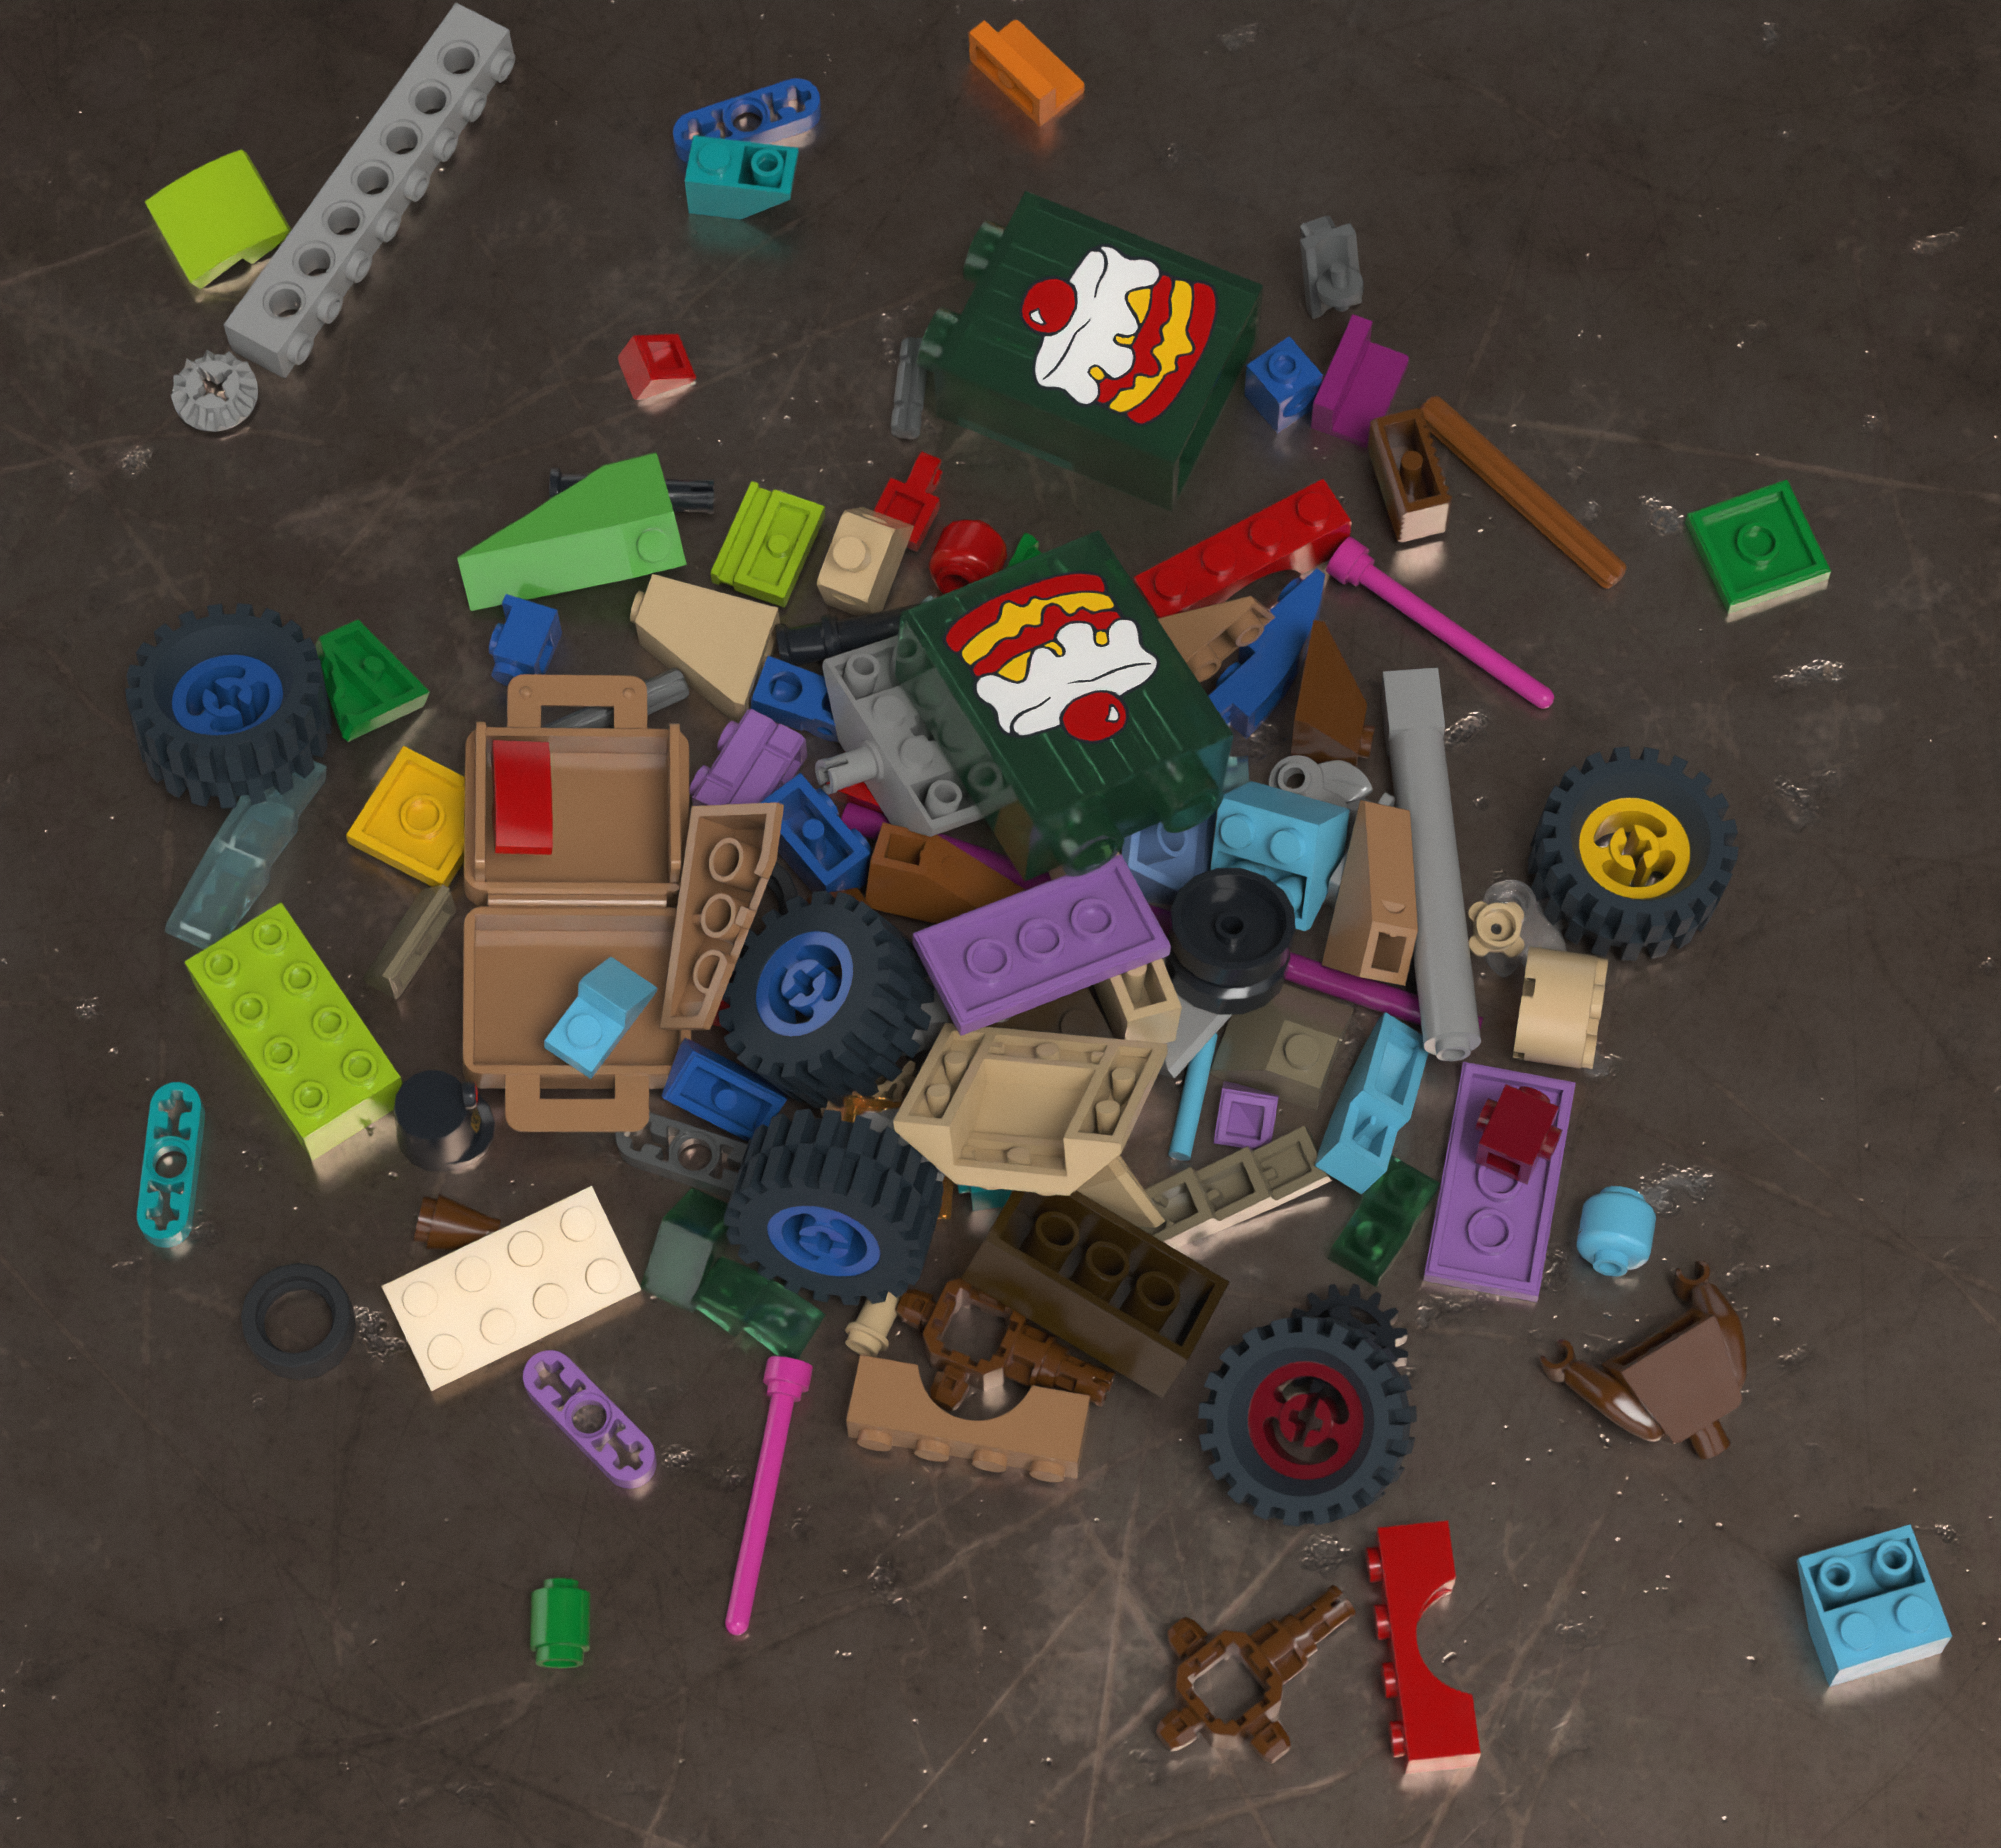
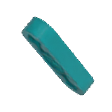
M182 1082L165 1084L154 1093L151 1099L137 1207L138 1225L145 1238L151 1244L162 1248L174 1247L182 1243L189 1236L193 1225L205 1108L197 1091L190 1085ZM176 1100H184L187 1109L191 1110V1112L181 1113L178 1130L182 1138L172 1136L173 1124L168 1113L164 1111L174 1109ZM171 1151L184 1154L187 1157V1165L180 1175L173 1178H164L156 1173V1163L163 1154ZM160 1191L171 1194L170 1208L174 1216L178 1218V1220L169 1221L166 1230L162 1231L159 1230L155 1221L151 1220L152 1217H160L163 1213L164 1198Z

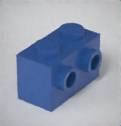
M799 773L760 802H777L784 805L778 853L812 892L827 891L830 893L852 888L860 889L868 883L873 850L857 829L852 828L850 830L839 818L837 807L821 788L815 790L807 779Z

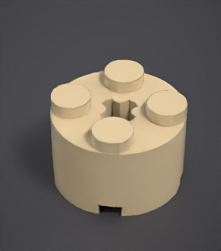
M1529 946L1513 1051L1514 1059L1579 1069L1581 1067L1593 1068L1608 959L1597 958L1595 955Z

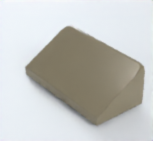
M442 884L426 888L418 894L364 975L363 980L366 984L395 1000L397 997L400 998L457 912L450 888Z

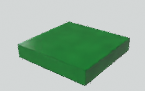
M1787 479L1686 515L1685 524L1727 614L1829 579L1831 570Z

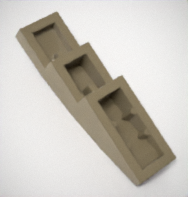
M1303 1126L1254 1151L1247 1146L1198 1171L1189 1167L1145 1189L1144 1191L1165 1222L1156 1228L1137 1227L1175 1249L1284 1204L1332 1181V1178L1329 1174L1314 1166L1319 1150L1310 1130Z

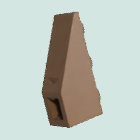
M1248 596L1139 623L1142 630L1143 644L1158 656L1160 667L1151 680L1123 697L1125 703L1135 711L1136 715L1147 722L1154 717L1165 715L1176 706L1179 697L1196 682H1202L1212 677L1220 669L1221 662L1236 649L1247 646L1257 640L1263 633L1264 626L1272 621L1275 616L1255 598Z
M1360 800L1322 965L1358 977L1405 986L1418 932L1410 811Z

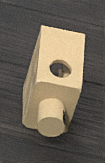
M864 507L845 510L840 518L817 579V587L825 604L855 616L882 611L914 526Z

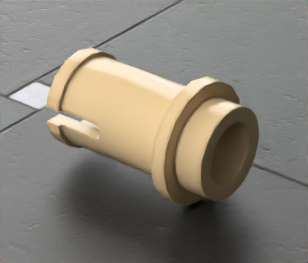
M888 1292L885 1302L872 1304L867 1298L855 1323H848L845 1329L848 1335L845 1341L846 1345L860 1355L877 1357L879 1351H886L889 1345L886 1336L897 1316L896 1309L902 1295L896 1298Z

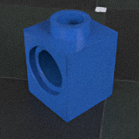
M1289 336L1246 365L1244 395L1275 432L1279 433L1313 410V403L1321 387L1323 374Z

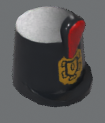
M427 1070L414 1074L406 1080L396 1094L394 1106L395 1126L401 1152L412 1164L426 1171L446 1172L471 1165L486 1154L494 1140L495 1121L490 1106L478 1094L477 1085L474 1081H462L461 1084L455 1076L444 1071Z

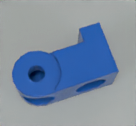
M767 656L751 699V709L769 717L776 723L800 731L806 730L824 740L839 742L825 677Z

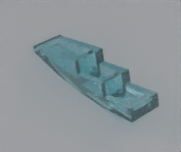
M313 761L315 769L306 778L294 772L291 775L294 788L280 795L275 786L264 790L266 802L252 805L250 795L240 797L236 803L237 808L232 809L193 873L166 924L165 933L202 949H206L232 933L269 884L271 866L298 832L299 816L325 783L327 766Z

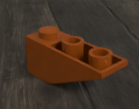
M883 822L870 862L865 899L872 909L939 924L1023 892L1026 889L938 835L930 837L909 831L905 827Z

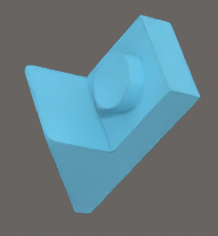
M609 957L578 983V997L544 1040V1048L592 1079L656 994L657 987L613 957Z

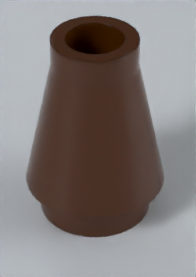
M440 1193L438 1199L424 1196L413 1241L426 1243V1250H458L498 1231L501 1219L489 1217Z

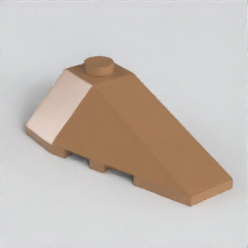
M774 802L692 806L660 1028L665 1030H710L777 860L784 805Z

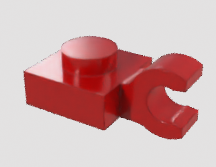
M923 451L919 454L906 483L890 478L874 509L875 512L914 526L906 548L918 552L941 507L940 498L931 494L936 489L943 474V471L938 469L942 460Z

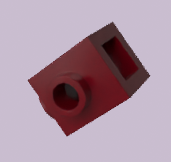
M1505 1084L1498 1102L1490 1098L1487 1099L1476 1123L1475 1130L1482 1132L1483 1135L1478 1144L1475 1163L1528 1185L1539 1158L1550 1161L1561 1137L1563 1129L1554 1126L1559 1106L1550 1103L1548 1096L1539 1090L1527 1086H1521L1517 1089Z

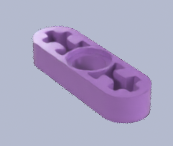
M545 1350L533 1355L528 1360L523 1371V1381L530 1399L614 1484L627 1489L637 1488L646 1484L654 1475L657 1465L655 1451L648 1437L565 1354L555 1350ZM543 1369L550 1373H554L559 1369L562 1370L559 1375L562 1385L572 1395L562 1411L556 1409L564 1405L562 1396L552 1386L548 1385L542 1390L539 1389L541 1385L539 1372ZM578 1387H581V1388L584 1389V1390H582V1391L576 1393ZM596 1405L605 1411L606 1422L599 1431L587 1434L578 1431L574 1427V1416L583 1406ZM618 1427H621L623 1430L616 1433L617 1441L627 1452L633 1453L638 1448L642 1450L639 1454L642 1466L637 1470L630 1466H625L621 1470L617 1469L620 1465L618 1454L607 1442L613 1437ZM604 1445V1447H603V1449H602L601 1452H599V1451H597V1450L595 1449V1448H598V1447Z

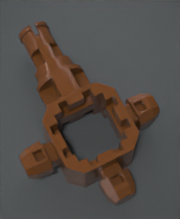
M962 1277L946 1283L938 1302L933 1301L932 1294L917 1289H908L902 1295L896 1309L898 1317L904 1323L917 1330H920L922 1326L926 1327L923 1332L924 1351L931 1369L937 1371L931 1386V1399L938 1407L953 1412L962 1404L969 1391V1385L982 1391H987L1003 1385L1006 1378L1029 1388L1041 1386L1054 1389L1056 1386L1068 1392L1090 1396V1401L1099 1407H1102L1107 1399L1105 1394L1106 1391L1110 1392L1116 1375L1115 1372L1104 1370L1069 1355L1070 1349L1058 1344L1056 1336L1029 1326L1027 1324V1317L961 1279ZM973 1304L980 1307L982 1312L994 1317L999 1315L1005 1318V1324L1009 1327L997 1353L992 1355L990 1362L981 1358L979 1363L970 1360V1356L956 1350L949 1351L945 1349V1343L942 1342V1338L954 1313H958L961 1306L970 1309Z
M1333 1584L1327 1588L1325 1593L1295 1616L1288 1613L1279 1621L1272 1618L1250 1636L1245 1632L1224 1630L1207 1643L1208 1634L1195 1620L1184 1617L1167 1631L1169 1645L1180 1660L1184 1658L1187 1660L1178 1666L1175 1689V1702L1182 1710L1178 1711L1176 1708L1171 1710L1160 1721L1156 1729L1158 1738L1170 1752L1183 1749L1197 1740L1196 1732L1199 1731L1211 1747L1234 1749L1250 1737L1252 1740L1249 1746L1262 1760L1272 1764L1284 1756L1291 1749L1289 1735L1278 1720L1273 1723L1271 1721L1273 1717L1279 1714L1283 1685L1309 1665L1307 1658L1318 1651L1316 1646L1318 1642L1346 1620L1356 1615V1611L1348 1598L1343 1601L1340 1599L1343 1592ZM1233 1656L1238 1663L1242 1661L1254 1679L1264 1688V1699L1250 1708L1236 1721L1232 1719L1224 1724L1219 1717L1216 1719L1207 1706L1193 1691L1194 1681L1214 1667L1215 1664L1222 1659L1226 1661Z

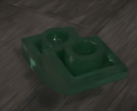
M1391 1155L1387 1171L1366 1190L1359 1208L1331 1247L1328 1259L1378 1287L1421 1220L1441 1183Z
M722 1256L717 1259L689 1302L734 1337L744 1330L777 1356L793 1359L800 1357L826 1316L825 1313L793 1291L784 1289V1286L774 1280L769 1281L758 1274L757 1271Z

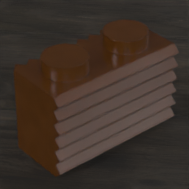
M1418 408L1375 418L1370 421L1371 426L1369 427L1370 436L1368 437L1367 449L1397 541L1399 542L1445 532L1448 527L1452 496L1448 495L1449 487L1445 485L1446 477L1442 476L1443 468L1439 466L1440 458L1436 457L1437 449L1432 447L1433 439L1429 438L1430 430L1426 428L1427 420L1423 419L1424 411Z

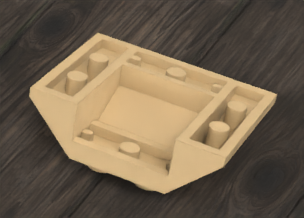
M945 1023L893 1120L894 1131L955 1184L978 1186L986 1190L1007 1189L1036 1192L1044 1196H1069L1122 1153L1168 1054L1167 1044L995 1027H983L960 1036L954 1024Z

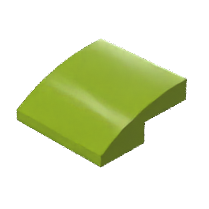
M242 149L191 171L145 201L146 206L188 280L199 289L205 287L241 259L254 264L283 242L291 232L290 226L249 155Z

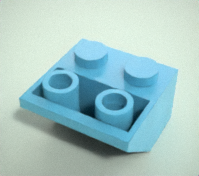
M1250 781L1219 797L1210 870L1216 868H1243L1266 876L1283 889L1292 904L1296 929L1307 931L1311 928L1326 898L1329 880L1344 857L1350 809Z
M1911 1524L1797 1559L1809 1633L1829 1687L1940 1654L1952 1638L1950 1628Z

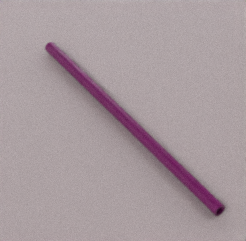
M851 802L847 803L841 818L850 830L855 828L864 837L876 841L882 823L890 824L885 814ZM942 833L937 834L1026 890L1052 880L1048 870L1044 872L1039 866ZM1149 904L1167 937L1169 934L1171 911ZM1290 952L1289 969L1285 980L1381 1013L1386 1012L1393 1017L1421 1026L1418 995L1372 979L1358 977L1323 966L1322 962ZM1478 1016L1479 1029H1481L1484 1019L1481 1016Z

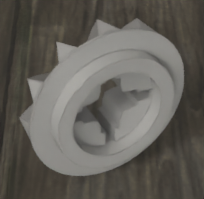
M207 350L201 358L194 361L186 359L185 367L180 374L173 375L174 386L171 397L178 415L187 424L199 430L222 431L232 428L245 420L256 405L258 398L256 377L248 362H242L237 359L230 351L225 355L213 354ZM202 380H211L216 385L224 381L222 386L227 401L225 402L221 397H217L213 393L203 397L206 391Z

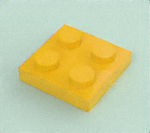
M403 746L347 832L348 844L431 887L442 884L448 887L464 862L465 777Z

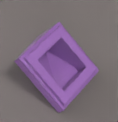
M1224 1081L1214 1143L1239 1148L1248 1146L1252 1150H1256L1272 1142L1279 1095Z

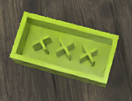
M282 902L185 961L196 989L312 1161L394 1110L396 1094L403 1084L400 1075Z

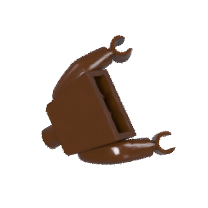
M1699 1260L1695 1262L1694 1269L1697 1280L1685 1278L1681 1269L1676 1268L1673 1287L1675 1294L1684 1301L1692 1302L1695 1309L1692 1308L1602 1363L1601 1366L1604 1371L1582 1360L1577 1361L1573 1346L1565 1339L1556 1341L1559 1352L1564 1357H1567L1565 1361L1554 1364L1549 1362L1543 1355L1540 1356V1361L1544 1373L1550 1380L1565 1382L1572 1390L1619 1427L1649 1442H1656L1661 1439L1671 1444H1677L1689 1438L1698 1457L1704 1460L1722 1453L1731 1444L1718 1419L1733 1411L1742 1403L1740 1390L1746 1380L1747 1360L1744 1333L1739 1316L1718 1287L1709 1283V1265L1705 1261Z

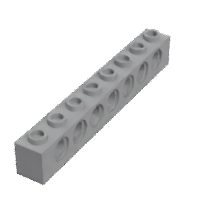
M458 3L454 4L223 326L232 351L284 379L295 364L300 365L307 359L313 348L314 337L324 323L329 324L337 317L343 304V297L354 282L359 283L367 275L372 264V256L383 241L389 242L394 237L400 226L401 216L412 201L417 202L424 195L429 185L431 173L440 161L445 162L451 157L456 149L459 134L469 121L474 122L481 115L486 105L487 95L496 82H503L509 76L515 62L509 29ZM460 69L470 70L464 74H453ZM430 109H442L435 114H425ZM403 148L413 149L406 154H396L397 151ZM375 188L385 189L384 191L378 194H366L368 191ZM343 229H356L353 233L348 235L337 234ZM316 269H327L325 273L318 276L308 275ZM289 309L298 310L292 316L279 317V314Z

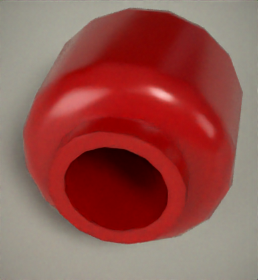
M969 519L953 521L942 530L929 561L930 576L939 590L951 599L970 601L984 598L993 591L1007 558L1006 543L997 531L983 521Z

